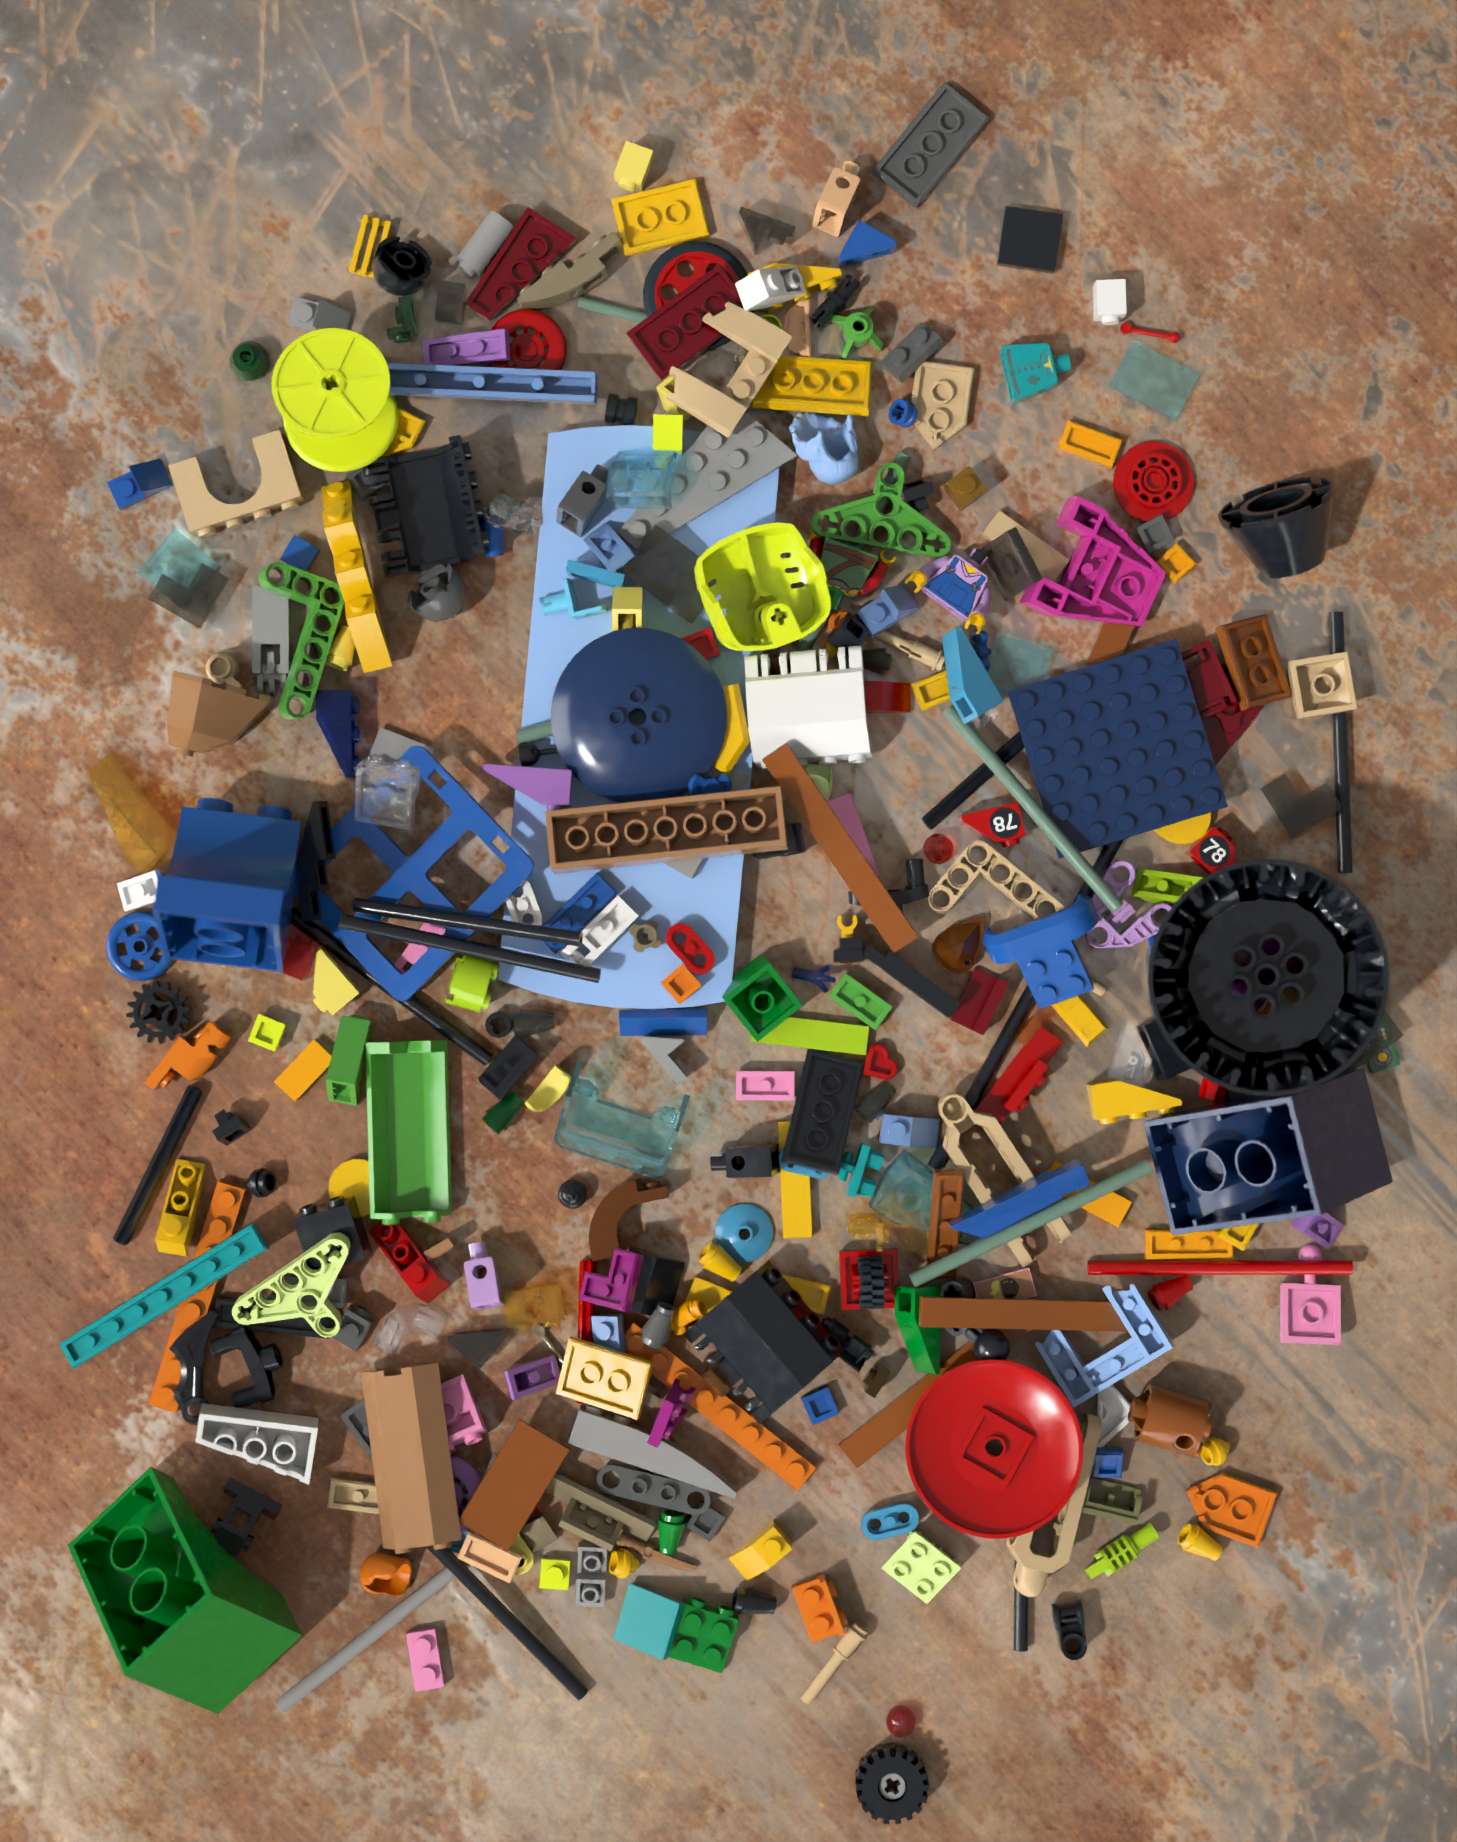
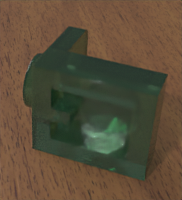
M410 295L398 297L399 306L394 307L397 324H402V326L385 329L386 336L389 340H394V343H406L411 341V337L418 336L414 304Z

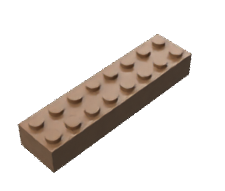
M781 786L545 811L550 870L554 874L788 850Z

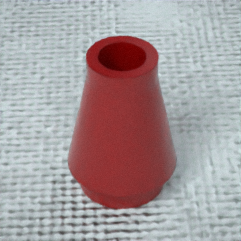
M1182 1275L1153 1284L1152 1289L1148 1290V1296L1158 1311L1163 1309L1167 1311L1184 1295L1193 1290V1285L1187 1275Z

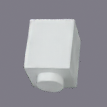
M1126 279L1095 281L1093 285L1094 321H1102V325H1115L1119 323V320L1124 319L1127 314Z

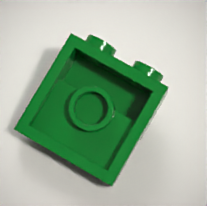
M690 1597V1600L683 1598L682 1602L684 1605L668 1657L722 1673L739 1622V1615L735 1614L732 1608L724 1605H718V1608L706 1605L707 1601L701 1598Z

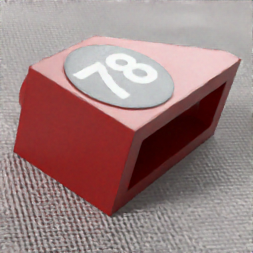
M1018 802L959 816L960 823L994 844L1002 842L1003 848L1020 844L1019 838L1026 836Z
M1214 826L1208 828L1206 833L1185 852L1208 875L1223 867L1236 864L1235 846L1230 842L1232 837L1221 827L1218 829Z

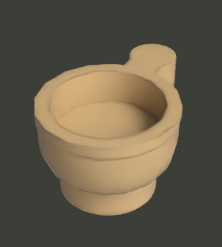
M224 652L216 653L207 660L206 673L209 679L217 684H228L243 689V685L236 680L239 673V664L232 655Z

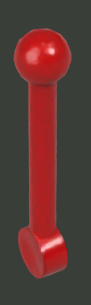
M1124 322L1120 327V332L1124 335H1128L1131 332L1169 339L1172 343H1177L1180 340L1178 332L1164 333L1132 327L1128 322Z

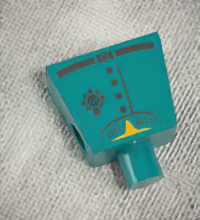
M1049 343L1005 345L999 351L1011 406L1054 389L1058 384L1056 374L1071 370L1068 353L1052 356Z

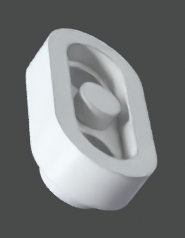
M526 880L520 886L523 888V895L517 898L512 894L505 901L513 922L524 923V915L532 914L534 917L532 924L542 926V912L533 888Z

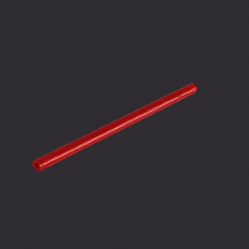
M1088 1260L1087 1273L1088 1275H1352L1353 1262L1352 1260Z

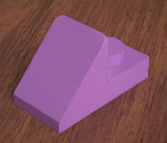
M1328 1213L1296 1218L1291 1224L1293 1228L1328 1250L1344 1227L1341 1222Z
M555 1354L527 1363L513 1364L504 1371L512 1400L557 1385L560 1378Z

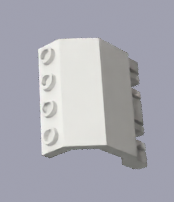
M862 645L848 646L850 668H847L845 647H838L839 669L828 670L829 657L826 649H819L820 671H818L816 649L790 652L791 674H789L787 652L780 653L779 657L781 675L771 676V664L768 654L761 655L762 676H760L758 655L744 657L748 731L753 761L757 767H761L762 771H769L762 758L786 742L804 768L808 767V763L819 762L820 766H832L837 764V760H848L849 763L866 762V758H872V746L869 741L866 718Z

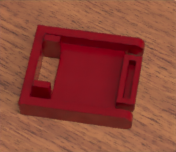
M1210 640L1181 652L1183 661L1199 654L1204 662L1187 670L1201 720L1228 709L1224 698L1229 697L1233 706L1239 704Z

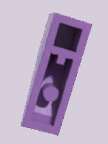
M483 764L485 772L539 804L546 805L547 811L562 810L564 806L571 807L572 770Z

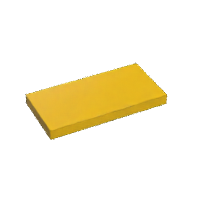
M781 355L755 396L752 408L869 416L872 362Z

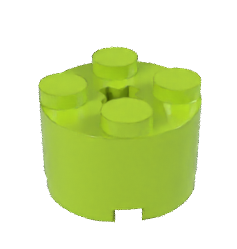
M462 954L463 958H456L448 987L450 989L449 993L453 995L452 997L446 996L445 1003L480 1012L481 1008L487 1010L491 998L490 990L487 988L490 980H496L499 964L496 961Z

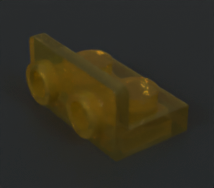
M845 1214L847 1234H853L855 1239H869L870 1234H874L876 1251H883V1244H888V1226L886 1222L882 1221L880 1214Z

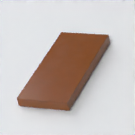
M519 1418L459 1516V1523L509 1551L569 1452V1447Z

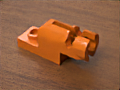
M209 1021L205 1027L192 1037L194 1039L193 1042L186 1036L179 1037L144 1084L152 1090L159 1089L160 1087L166 1088L175 1076L172 1073L173 1070L189 1081L203 1077L218 1058V1053L214 1051L213 1045L220 1049L225 1048L233 1038L232 1035L218 1024Z

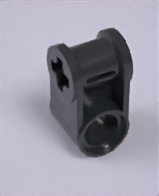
M801 823L786 825L788 850L751 854L755 858L766 859L807 852Z
M1076 1600L1074 1604L1058 1606L1056 1603L1051 1604L1052 1617L1060 1650L1070 1660L1081 1659L1087 1651L1084 1628L1085 1618L1081 1600ZM1078 1638L1080 1640L1076 1650L1069 1651L1065 1649L1068 1639Z

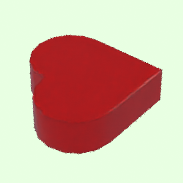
M872 1045L867 1051L862 1074L885 1080L892 1079L898 1072L897 1063L889 1058V1051L884 1045Z

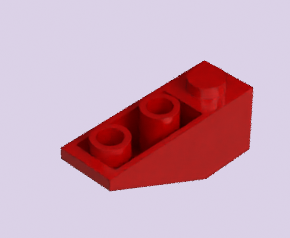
M381 1220L368 1231L416 1297L429 1304L450 1286V1283L433 1261L427 1260L423 1253L424 1250L401 1223L384 1225Z

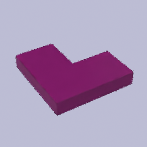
M615 1248L609 1276L585 1271L579 1300L631 1313L644 1255Z

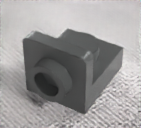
M350 1305L344 1312L339 1332L332 1338L357 1351L375 1319L370 1317L372 1313L360 1305H356L355 1308Z

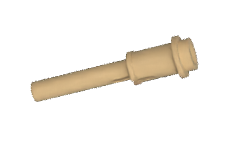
M886 630L873 637L908 653V658L932 667V671L935 669L941 671L944 665L945 658L942 649L937 651L919 643L917 640L915 643H912Z
M859 1623L848 1624V1631L833 1648L835 1653L800 1699L807 1705L812 1703L843 1660L848 1661L859 1644L867 1640L865 1636L868 1634V1631Z

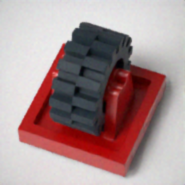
M898 1249L840 1250L841 1310L895 1308V1286L899 1285Z

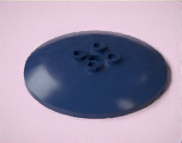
M630 628L614 631L593 640L571 659L562 672L554 691L551 706V726L554 742L564 764L569 770H572V774L579 782L597 795L618 803L674 798L689 790L688 783L694 774L704 777L716 761L726 734L727 705L724 691L716 672L706 658L692 645L679 637L660 630ZM635 708L642 709L646 714V720L640 726L634 725L630 721V713Z

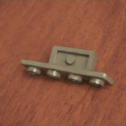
M555 1473L545 1492L568 1503L559 1522V1527L610 1552L621 1529L647 1541L656 1526V1522L650 1520L646 1515L636 1513L624 1507L621 1503L596 1493L591 1488L583 1487L571 1481L564 1475Z

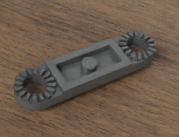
M616 1464L604 1466L597 1474L599 1489L609 1495L692 1515L703 1514L711 1504L709 1490L670 1477ZM614 1471L619 1475L620 1482L617 1487L606 1486L604 1483L606 1472ZM694 1491L702 1493L705 1498L704 1505L700 1508L692 1507L688 1501L690 1493Z

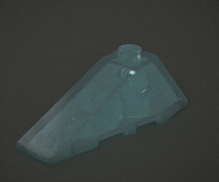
M903 1149L885 1168L869 1202V1207L892 1223L899 1225L901 1223L916 1227L918 1231L926 1233V1231H929L933 1171L926 1164ZM962 1198L961 1215L974 1209L964 1198ZM962 1231L959 1233V1243L968 1246L982 1239Z

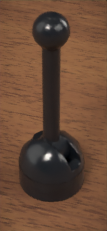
M531 743L518 744L521 767L536 764L542 755L559 753L557 747L539 750L536 745Z

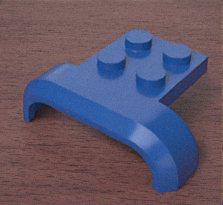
M1079 894L1076 901L1068 908L1004 932L992 933L990 928H986L982 942L991 961L996 964L1017 961L1039 1009L1094 990L1092 979L1074 942L1075 939L1093 929L1099 921V915L1091 897Z

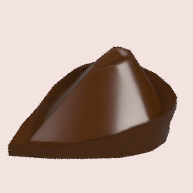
M985 916L968 919L950 926L936 936L932 944V953L942 967L956 974L966 973L973 967L982 945Z

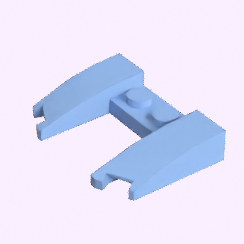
M1130 1284V1290L1113 1291L1112 1285L1102 1288L1132 1338L1091 1363L1084 1364L1062 1330H1051L1044 1343L1036 1341L1035 1346L1073 1408L1175 1347L1165 1328L1135 1284Z

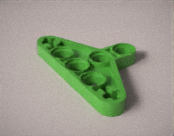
M887 463L878 469L872 496L820 511L810 521V528L816 536L821 538L827 537L837 541L932 558L946 555L951 547L950 538L945 532L901 500L904 471L896 463ZM887 468H892L897 472L898 479L893 485H889L883 480V472ZM882 497L889 498L893 503L892 511L888 514L882 513L878 508V502ZM826 516L827 522L836 524L838 523L837 517L843 518L838 527L839 535H835L837 528H827L825 532H822V526L817 525V521L822 520ZM849 521H855L859 524L860 532L857 537L852 538L846 534L845 526ZM877 526H883L888 531V538L883 543L877 542L874 539L873 532ZM905 531H911L915 534L916 543L911 548L905 547L902 544L901 537ZM922 533H927L924 540L928 541L936 540V537H939V542L943 543V548L934 552L933 546L922 545Z

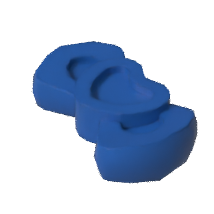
M976 629L970 634L969 639L976 654L983 661L986 671H988L991 666V662L987 657L988 654H991V649L986 645L988 634L984 630H981L980 634H976L978 630Z
M721 773L715 778L712 776L703 778L699 774H694L688 783L692 796L730 792L732 787L730 777L726 773Z

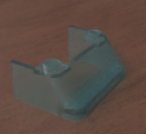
M578 1060L554 1136L555 1143L564 1150L648 1177L659 1178L664 1176L690 1095H684L680 1110L670 1106L659 1107L654 1111L652 1117L599 1100V1090L594 1083L586 1079H579L584 1061Z

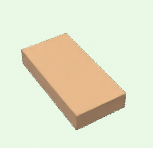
M470 1530L457 1558L510 1583L523 1554L511 1548L507 1551L475 1531Z

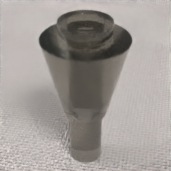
M887 647L862 650L864 669L884 676L885 671H890L892 654L887 653ZM849 654L846 656L847 663H849Z

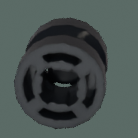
M609 393L605 411V422L615 423L619 421L623 422L624 425H634L638 398L628 397L627 399H621L618 394Z

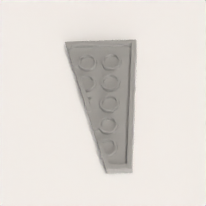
M745 412L729 438L707 426L617 533L641 553L680 527L689 524L703 513L748 488L749 485L771 474L787 462L789 463L794 460L798 455L747 412Z

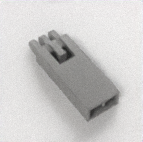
M252 586V673L257 675V693L264 695L265 683H269V695H276V683H280L282 695L291 667V599L269 592L262 586ZM267 644H279V664H275V652H267Z

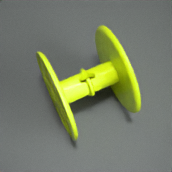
M324 328L302 335L282 352L272 374V394L275 404L283 416L285 434L293 450L307 463L332 472L357 470L371 464L382 456L396 435L399 413L395 397L389 395L390 373L386 360L380 350L370 340L356 332L340 328Z

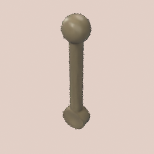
M542 1325L536 1326L534 1334L543 1339L563 1365L564 1357L546 1335L545 1327Z

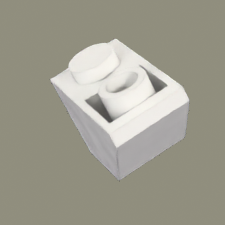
M797 265L758 269L735 283L745 311L765 309L807 293Z

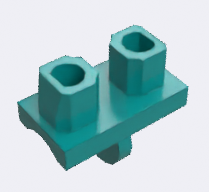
M861 1143L854 1165L851 1164L854 1153L845 1152L838 1179L846 1181L848 1172L851 1171L852 1174L846 1191L847 1195L856 1197L858 1194L872 1197L876 1181L864 1178L862 1175L865 1166L880 1171L884 1155L872 1150L870 1145Z

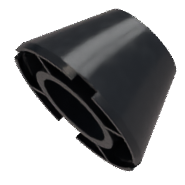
M1299 477L1259 487L1243 494V501L1233 506L1232 502L1227 503L1218 513L1219 522L1264 577L1285 578L1301 574L1318 566L1325 559L1336 491L1334 482L1331 479L1321 477V482H1311L1310 477Z

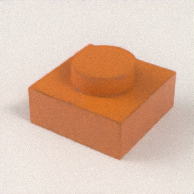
M683 963L661 982L679 1005L702 986Z

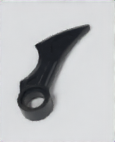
M216 1311L208 1313L190 1325L169 1348L176 1355L181 1366L180 1381L173 1391V1395L180 1407L183 1418L192 1425H198L199 1415L191 1416L188 1414L190 1404L193 1402L210 1404L206 1396L202 1395L203 1366L207 1341L218 1316Z

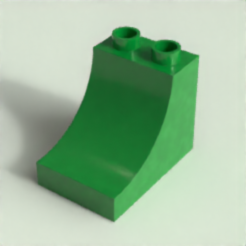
M153 1467L146 1470L68 1544V1548L124 1676L219 1714L302 1636L282 1593L260 1580L229 1554L193 1512L174 1477Z

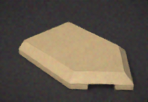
M924 361L915 370L911 402L916 405L918 413L913 424L933 450L963 429L967 424L974 368Z

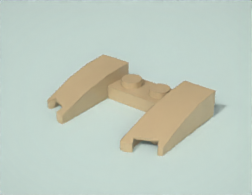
M731 302L725 303L726 310L713 317L709 312L702 319L703 322L749 351L723 393L672 366L669 370V377L675 378L674 393L667 394L669 401L727 438L733 433L793 337L772 323L749 311H745Z

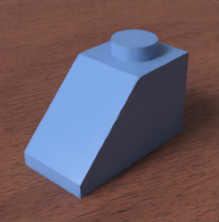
M882 1112L878 1141L883 1144L936 1148L940 1119Z

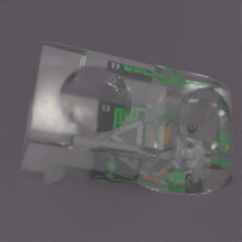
M500 494L485 507L483 512L484 519L490 526L532 535L543 524L540 497L530 496L524 502L513 500L505 494Z

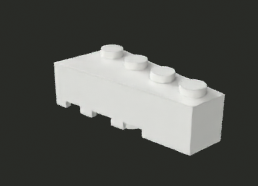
M202 1403L195 1442L229 1455L234 1454L247 1459V1462L263 1465L275 1470L274 1472L284 1476L287 1474L309 1485L319 1418Z

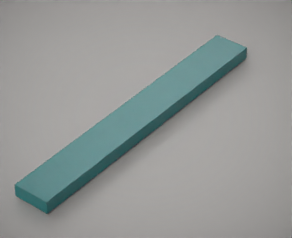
M252 1223L62 1341L59 1345L72 1368H78L269 1249V1246L256 1223Z

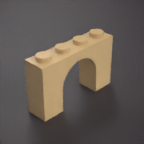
M280 429L252 438L262 470V480L257 492L249 500L239 504H226L215 499L211 493L202 462L196 456L168 465L190 533L194 536L199 535V538L209 537L216 534V529L225 526L227 529L237 528L244 524V520L253 517L255 520L265 519L272 515L271 511L281 508L282 511L293 510L299 507V502L305 501L284 434Z

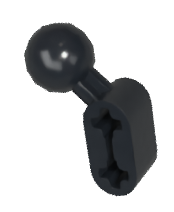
M964 1276L953 1278L942 1285L940 1297L975 1298L973 1283ZM955 1288V1290L957 1291L960 1290L961 1295H959L958 1292H954L953 1289ZM945 1328L951 1335L959 1336L963 1334L973 1343L974 1355L977 1360H1006L1009 1355V1340L1003 1333L997 1330Z

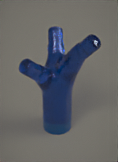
M828 965L816 970L793 968L792 978L814 983L824 993L828 992V988L823 982L834 983L836 981L835 977L824 975L825 972L830 970Z

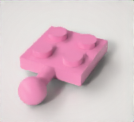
M1307 1244L1299 1250L1298 1258L1299 1260H1321L1322 1253L1317 1246ZM1304 1275V1284L1281 1283L1280 1343L1340 1345L1341 1285L1316 1284V1275Z

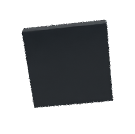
M1006 206L997 266L1054 274L1063 214Z

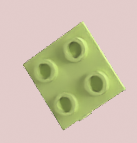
M913 1530L906 1536L907 1540L881 1569L928 1604L962 1566L956 1562L955 1557H950L942 1551L943 1548L941 1546L937 1548L935 1546L936 1542H930L922 1535L920 1530Z

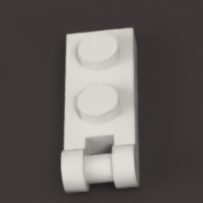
M618 895L582 931V944L591 952L584 957L577 950L579 946L568 945L560 954L565 959L570 958L576 964L590 966L639 916Z

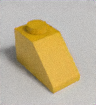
M772 1520L729 1556V1560L748 1581L770 1569L793 1549L792 1542Z

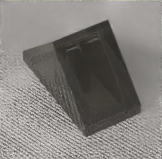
M507 1327L450 1332L448 1342L478 1368H481L508 1336L509 1330Z

